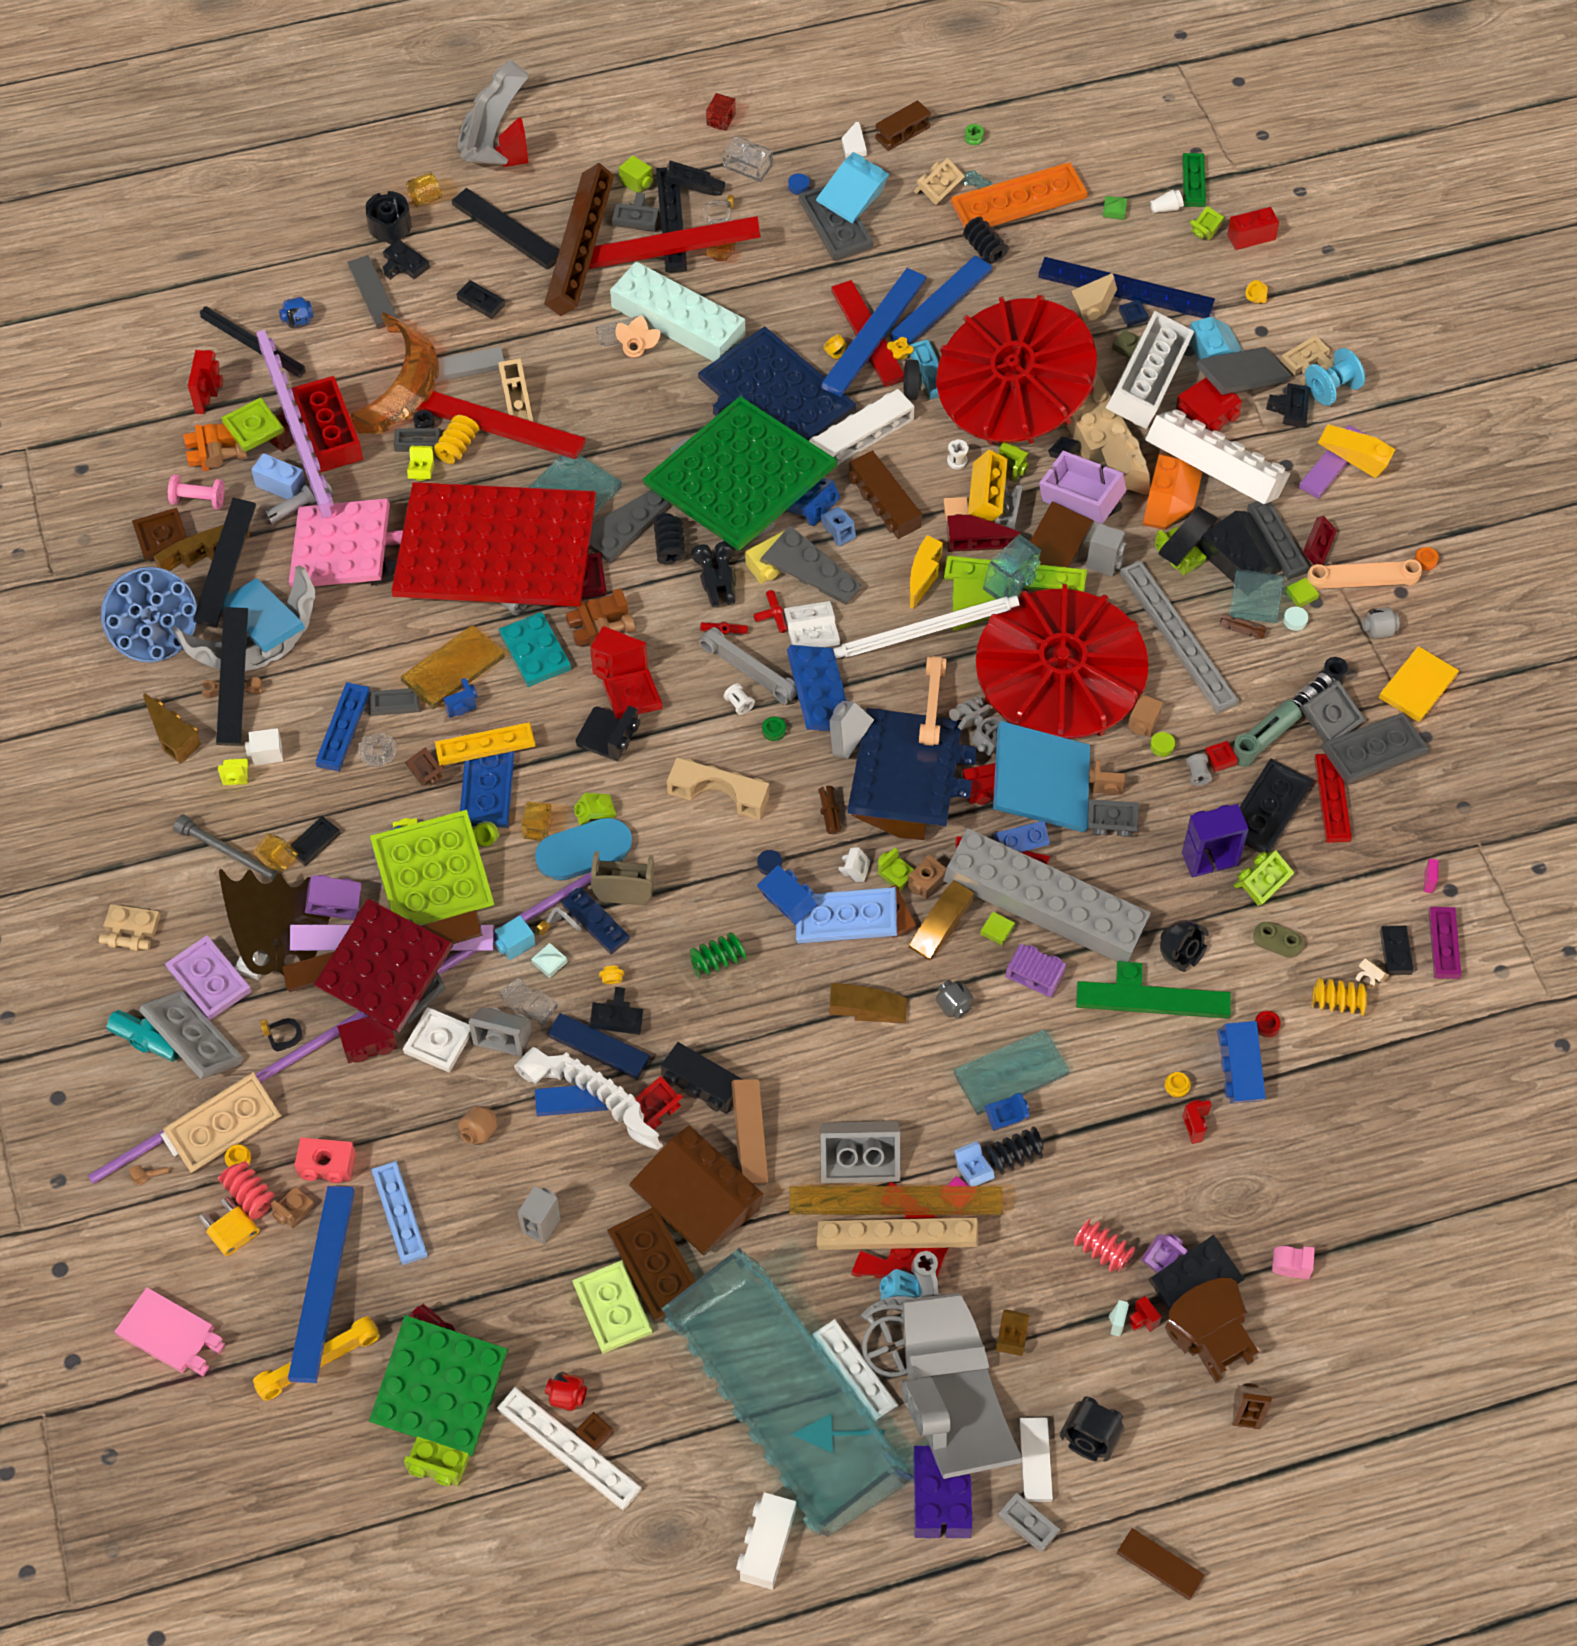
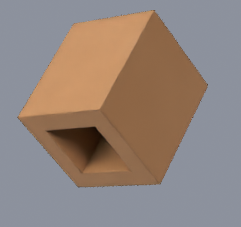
M1141 694L1130 715L1128 729L1138 735L1151 737L1161 716L1163 702Z

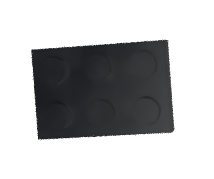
M1212 1235L1148 1280L1170 1311L1173 1304L1183 1294L1202 1283L1218 1278H1232L1238 1285L1245 1279L1215 1235Z

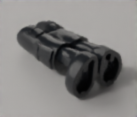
M725 541L719 542L714 548L718 570L713 568L712 552L708 545H697L691 551L692 559L703 568L700 579L712 607H719V595L717 592L725 591L728 605H733L736 602V576L733 568L729 566V560L733 557L735 548Z

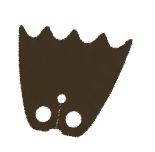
M219 869L222 894L230 927L241 958L249 971L262 975H267L270 972H280L284 976L282 967L286 966L284 959L287 955H296L300 961L316 956L317 951L290 950V925H328L330 919L328 916L305 913L307 890L311 877H307L300 886L291 887L286 883L281 873H278L270 883L264 884L256 878L250 869L247 870L240 881L231 880L223 869ZM276 938L281 940L279 947L273 945V940ZM257 951H264L269 957L268 963L264 966L255 964L253 954Z

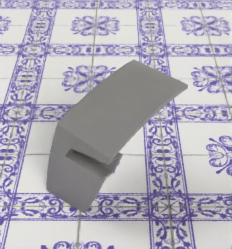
M953 1293L903 1300L904 1340L908 1380L902 1381L903 1399L920 1436H926L943 1479L1022 1463L1023 1458L1006 1423L987 1370L989 1369L985 1347L961 1294Z

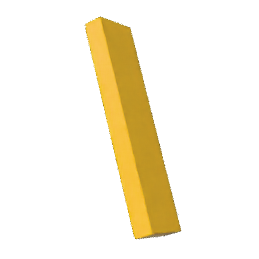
M530 722L434 741L439 766L535 747Z

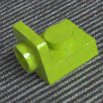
M894 847L890 852H884L878 859V875L891 886L896 885L900 892L908 885V875L914 869L898 857L899 850Z

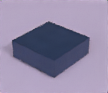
M1140 300L1119 306V312L1127 327L1148 321V314Z

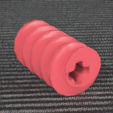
M245 1161L228 1167L218 1177V1181L223 1184L227 1191H230V1195L236 1198V1202L242 1206L243 1210L249 1213V1217L252 1220L261 1218L270 1209V1203L275 1194L272 1191L265 1193L268 1190V1186L266 1184L259 1185L262 1179L259 1176L254 1177L255 1171L253 1169L247 1170L249 1164Z
M1090 1218L1076 1235L1074 1245L1079 1247L1084 1244L1083 1252L1088 1253L1092 1250L1091 1257L1093 1259L1101 1257V1265L1105 1266L1110 1263L1109 1271L1114 1272L1119 1269L1118 1272H1120L1129 1262L1135 1247L1133 1246L1126 1251L1127 1241L1123 1240L1117 1244V1234L1108 1238L1109 1228L1106 1227L1100 1232L1101 1222L1097 1221L1091 1225Z

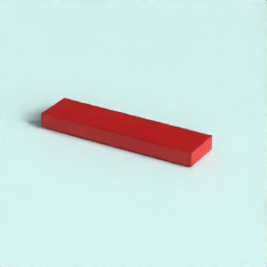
M1315 754L1314 761L1326 843L1351 842L1352 836L1344 780L1326 754Z

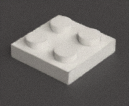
M427 1007L403 1048L404 1054L450 1073L471 1036L469 1024Z

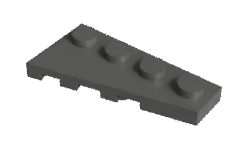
M791 525L760 559V562L766 565L770 564L778 568V571L798 578L800 582L819 589L820 592L845 605L862 586Z

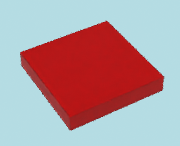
M649 669L603 678L602 684L616 719L622 718L628 705L637 708L638 714L662 709L663 704Z

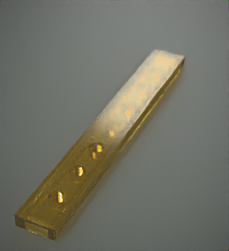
M790 1186V1215L1003 1214L1002 1186Z

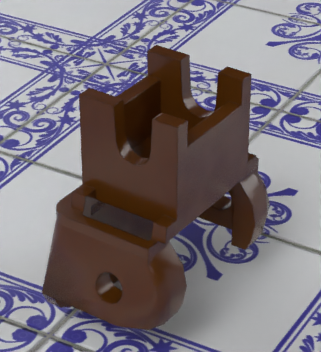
M1218 1278L1192 1288L1173 1304L1168 1313L1169 1320L1165 1329L1171 1340L1182 1349L1184 1354L1188 1352L1192 1356L1198 1354L1215 1383L1222 1379L1221 1375L1225 1374L1226 1366L1242 1357L1246 1364L1250 1365L1254 1361L1253 1358L1259 1353L1241 1324L1245 1321L1248 1312L1245 1309L1237 1282L1232 1278Z

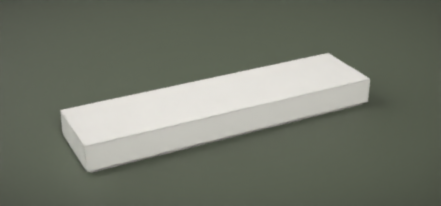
M835 1319L813 1333L814 1340L875 1423L898 1408L897 1402Z

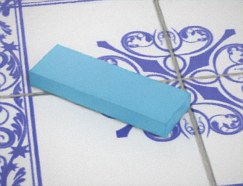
M929 339L909 344V346L913 347V353L909 355L911 359L919 361L920 379L929 399L939 398L936 387L939 361Z

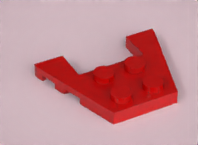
M889 1182L881 1201L882 1207L905 1215L904 1219H938L897 1185ZM950 1247L891 1249L887 1260L860 1250L851 1275L854 1277H861V1275L875 1276V1278L883 1279L895 1269L914 1275L911 1268L912 1261L918 1253L929 1251L937 1258L936 1277H938ZM920 1259L921 1262L918 1267L929 1271L930 1262H924L923 1259Z

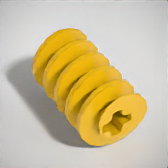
M454 416L438 440V443L434 446V453L447 464H454L455 460H461L462 454L467 450L466 447L470 446L471 440L475 438V434L480 430L479 426L475 421L466 416Z
M1319 977L1314 984L1311 1008L1318 1002L1320 1010H1323L1327 1003L1331 1012H1333L1336 1005H1339L1340 1013H1343L1346 1007H1349L1350 1013L1353 1015L1356 1009L1359 1008L1361 1016H1364L1367 991H1365L1363 983H1359L1355 990L1353 982H1349L1345 988L1343 980H1339L1336 986H1334L1333 979H1328L1324 985L1323 978Z

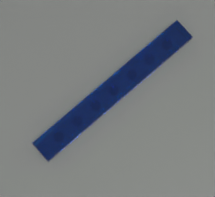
M1044 257L1038 278L1079 288L1111 273ZM1112 273L1117 287L1114 294L1115 297L1131 301L1140 300L1143 304L1200 318H1208L1211 315L1215 298Z

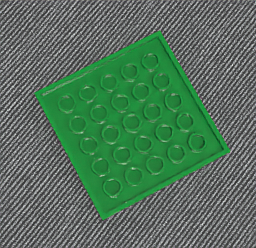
M739 396L642 480L644 485L740 551L837 466V461L822 449Z

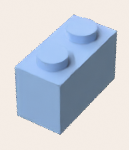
M265 453L262 454L251 469L256 487L287 500L302 492L301 489L306 485L302 469Z

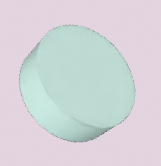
M1290 607L1285 612L1283 622L1288 629L1299 631L1306 627L1308 614L1303 608Z

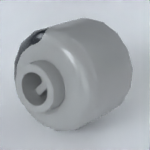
M1390 607L1372 608L1367 612L1366 617L1362 619L1364 632L1367 631L1372 639L1390 638L1395 634V631L1399 630L1398 614Z

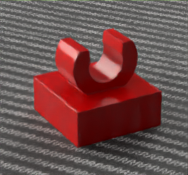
M1146 1296L1137 1300L1134 1309L1135 1313L1130 1316L1131 1320L1128 1323L1134 1331L1145 1325L1149 1332L1159 1327L1161 1316Z

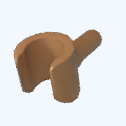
M136 1165L129 1169L130 1178L136 1185L144 1184L148 1178L169 1173L168 1167L145 1172L141 1165Z

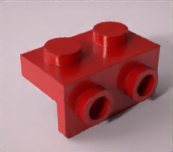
M660 1076L635 1098V1101L640 1104V1110L644 1114L643 1122L655 1130L662 1124L659 1118L665 1113L671 1116L681 1107L679 1101L683 1096L681 1093L677 1095Z

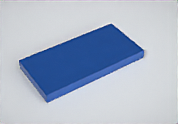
M515 751L464 762L460 811L467 810L472 827H475L482 821H490L496 827L509 828Z

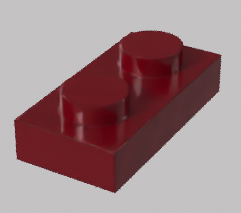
M1325 516L1316 518L1302 552L1313 565H1324L1337 532L1336 528Z

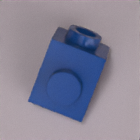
M466 678L461 679L463 691L444 698L445 709L449 718L461 716L467 711L476 708L475 698H478L474 685H469Z
M1016 1093L1010 1098L990 1103L984 1107L993 1131L1019 1124L1030 1117L1028 1103L1023 1099L1021 1093Z

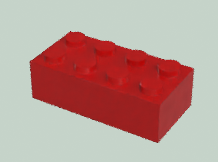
M335 376L292 387L295 399L294 405H297L299 408L300 422L305 424L308 434L306 438L312 443L314 450L312 454L318 459L320 465L319 473L364 460L360 441Z

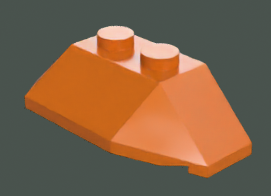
M1160 451L1149 492L1143 525L1166 530L1171 524L1193 512L1203 472L1168 452Z

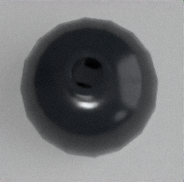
M1187 919L1175 921L1161 933L1160 952L1169 965L1182 972H1186V968L1190 964L1195 967L1202 959L1207 949V945L1204 944L1205 936L1209 935L1206 927Z

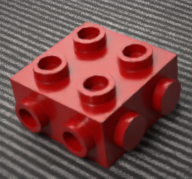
M1205 377L1178 395L1176 410L1185 413L1186 418L1191 421L1197 420L1204 423L1206 429L1212 432L1214 430L1219 432L1223 426L1239 418L1242 401L1235 393L1222 395Z

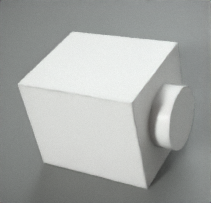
M278 728L249 732V742H245L247 757H252L254 765L283 761L282 741Z

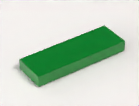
M1183 153L1184 207H1205L1204 153Z

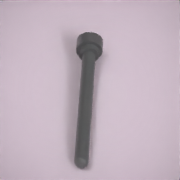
M182 814L176 820L173 827L176 833L182 836L192 835L271 880L278 874L272 868L196 827V823L187 815Z

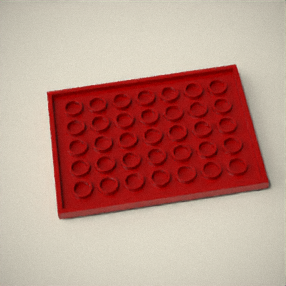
M412 482L391 590L392 597L580 607L597 498L596 491Z

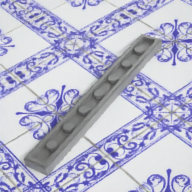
M1140 560L1122 568L1120 575L1215 712L1219 714L1237 706L1238 698Z

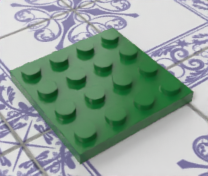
M405 1315L369 1422L474 1456L509 1349Z

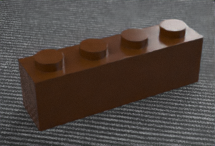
M873 450L849 462L848 478L853 485H857L863 499L870 502L874 513L883 519L890 533L893 532L896 538L900 539L921 528L922 513Z

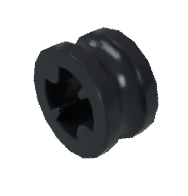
M420 410L413 416L415 428H434V417L430 411Z

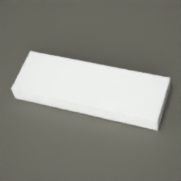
M1020 1418L1024 1499L1027 1502H1052L1047 1418Z

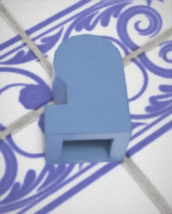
M836 507L821 515L824 528L828 533H831L838 547L856 538L854 521L840 507Z

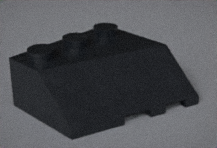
M1235 510L1202 534L1199 550L1247 595L1281 571L1280 564L1249 512Z

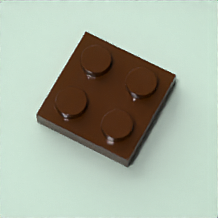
M177 507L132 520L145 561L154 559V555L187 538Z

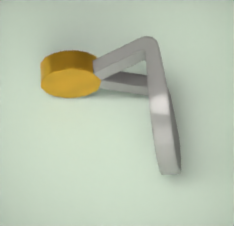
M555 907L547 920H543L536 927L535 932L539 936L545 934L550 926L561 918L569 922L578 932L582 928L564 911Z

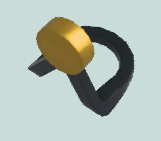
M286 1018L268 1024L266 1019L260 1020L264 1036H268L273 1050L277 1052L295 1046L302 1037V1028L294 1019ZM284 1024L295 1026L296 1035L292 1040L275 1043L270 1031L272 1028Z

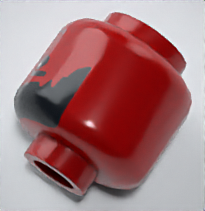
M559 1372L554 1379L549 1378L545 1394L549 1395L551 1406L574 1411L577 1407L583 1406L588 1387L584 1385L582 1377Z

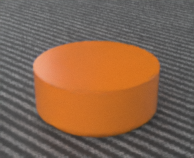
M1421 547L1416 551L1414 560L1421 564L1422 570L1428 571L1437 566L1439 555L1431 547Z

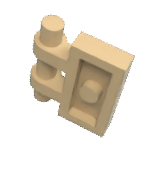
M1316 335L1281 355L1280 360L1294 375L1301 371L1305 374L1306 368L1316 362L1325 370L1334 366L1333 358L1329 359L1327 357L1330 349ZM1303 375L1299 380L1302 385H1306L1305 376Z
M110 904L103 927L105 931L111 933H101L99 943L107 944L111 948H117L118 946L128 947L132 951H139L140 949L149 950L151 941L144 940V937L154 938L160 920L159 911ZM122 933H123V934H130V935H133V936H132L131 938H130V937H123V936H122Z

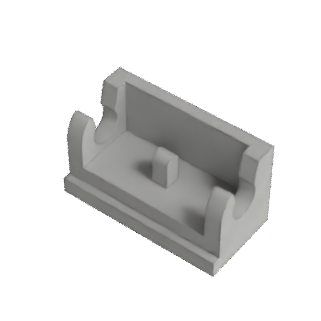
M1005 484L1003 513L993 521L994 523L1016 529L1023 486L1016 485L1014 492H1009Z

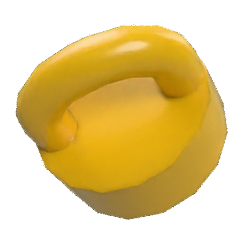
M1254 280L1246 288V298L1253 303H1266L1268 287L1265 283Z
M840 334L831 337L823 346V350L833 359H840L847 349L845 339ZM842 347L841 351L836 354L835 352Z

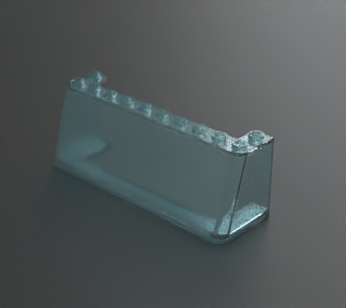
M741 1248L735 1250L661 1308L666 1314L664 1321L673 1332L676 1331L680 1336L685 1335L689 1341L686 1345L695 1358L698 1356L704 1363L701 1367L710 1379L715 1378L720 1385L716 1388L725 1401L730 1400L735 1408L732 1409L735 1417L740 1423L745 1421L750 1428L747 1433L756 1445L761 1444L766 1451L763 1454L765 1460L772 1468L774 1466L778 1468L781 1473L778 1476L781 1483L787 1490L792 1488L797 1496L794 1501H796L801 1511L806 1514L803 1520L813 1533L816 1531L820 1536L823 1534L829 1537L914 1478L908 1467L764 1268Z

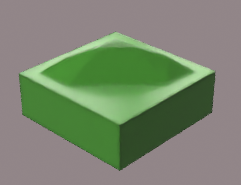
M1106 196L1103 217L1124 220L1127 198Z

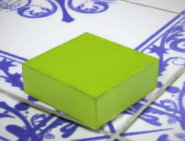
M1307 578L1287 586L1285 591L1297 607L1311 603L1319 597V593Z
M992 912L981 929L980 935L1003 946L1013 930L1015 922Z

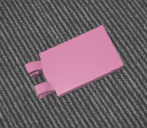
M149 1288L144 1290L114 1331L120 1338L182 1374L188 1367L197 1374L204 1376L209 1366L205 1364L206 1360L197 1356L203 1345L218 1354L225 1347V1343L221 1342L222 1338L212 1333L214 1330L212 1324Z

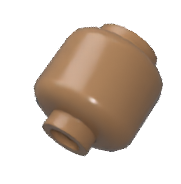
M485 1106L470 1108L458 1123L461 1138L469 1144H484L497 1129L494 1112Z

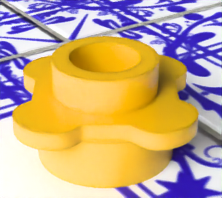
M900 337L898 340L888 342L887 348L892 351L893 357L897 360H903L913 353V347L909 346L905 337Z

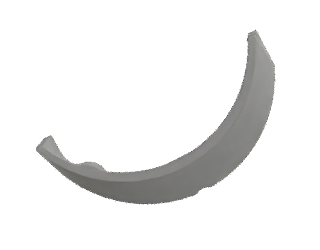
M508 60L491 76L493 78L491 83L477 95L474 100V108L464 119L457 147L461 152V158L468 162L504 165L508 162V159L493 149V143L505 110L529 76V73L514 61Z
M300 565L295 567L293 587L285 606L303 622L305 629L266 653L247 637L245 671L264 667L270 661H277L295 646L294 644L302 633H305L310 622L309 619L315 600V588L304 567ZM176 626L171 628L188 655L205 665L220 670L222 642L207 641L193 637Z

